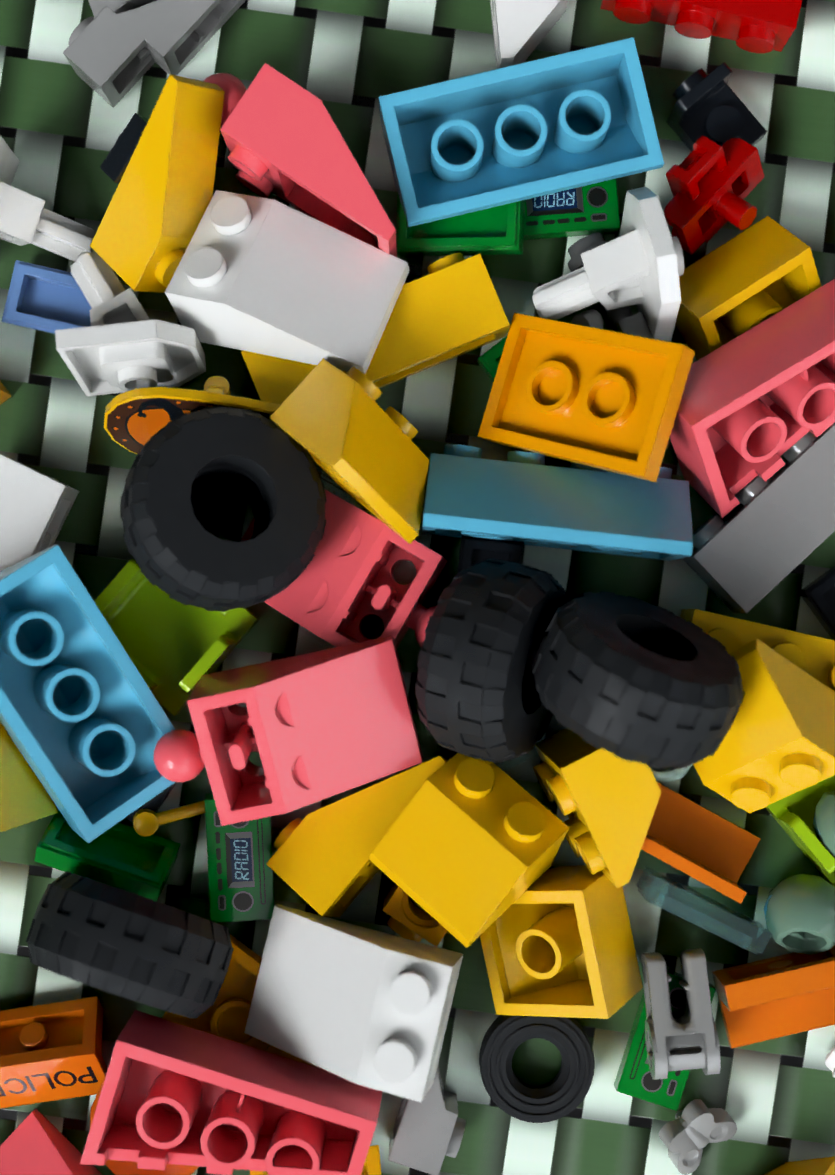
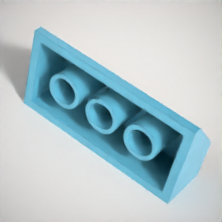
M634 37L378 97L380 123L394 182L408 227L662 168L664 165Z
M446 444L444 445V454H430L422 534L461 538V535L484 539L523 541L525 542L524 545L666 561L692 556L693 532L689 481L671 479L672 469L660 467L655 483L619 473H610L607 470L570 462V468L546 466V456L532 452L509 451L507 453V461L482 459V448Z
M55 544L0 571V723L71 829L89 844L175 783L167 780L158 772L154 764L153 754L159 739L164 734L176 729L59 545Z

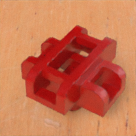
M700 136L693 144L694 150L679 166L673 165L666 173L673 198L665 206L664 215L667 223L673 227L672 237L676 236L680 241L682 249L690 255L704 242L708 243L727 221L740 230H745L753 223L757 215V208L744 199L765 176L758 149L741 138L729 139L720 146L711 139Z

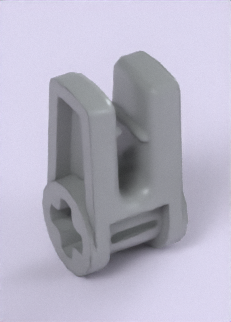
M701 948L685 949L680 955L682 980L679 981V985L683 987L685 1009L683 1015L678 1018L672 1017L668 985L672 978L667 974L666 961L661 954L656 952L641 953L647 1019L645 1020V1043L649 1069L653 1080L667 1079L669 1071L702 1069L704 1075L720 1074L719 1038L712 1014L706 957Z

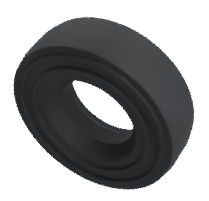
M500 1015L487 1030L479 1054L481 1078L490 1098L505 1113L525 1122L545 1123L566 1116L583 1101L594 1076L595 1060L592 1045L584 1028L575 1018ZM533 1038L550 1041L558 1048L561 1054V1067L556 1077L550 1082L539 1086L522 1082L512 1069V1057L515 1050L520 1044Z

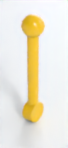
M205 801L155 813L150 809H141L133 817V828L140 836H151L157 831L159 825L204 814Z

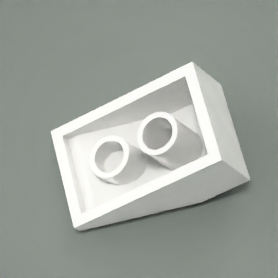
M216 190L165 294L181 325L194 328L199 341L202 343L312 365H318L322 359H325L339 370L348 372L354 366L363 374H366L410 269L408 262L274 199Z
M277 904L273 909L244 1033L355 1084L422 1102L434 1083L463 954Z

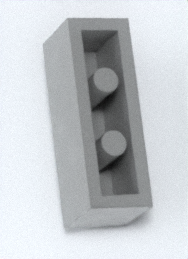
M835 424L818 437L809 431L783 454L787 460L786 465L766 482L758 475L735 495L741 505L724 521L715 514L693 533V545L695 548L692 550V556L685 557L683 560L734 614L748 613L835 531Z

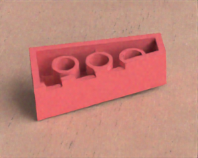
M835 279L691 365L670 434V440L684 479L689 481V484L721 518H724L740 504L735 495L759 475L766 482L786 465L780 456L809 431L818 437L835 423Z
M135 1010L116 1040L80 1164L104 1166L107 1160L137 1162V1168L165 1170L167 1164L206 1167V1174L232 1175L234 1169L267 1171L268 1175H361L378 1122L383 1091L355 1084L315 1066Z

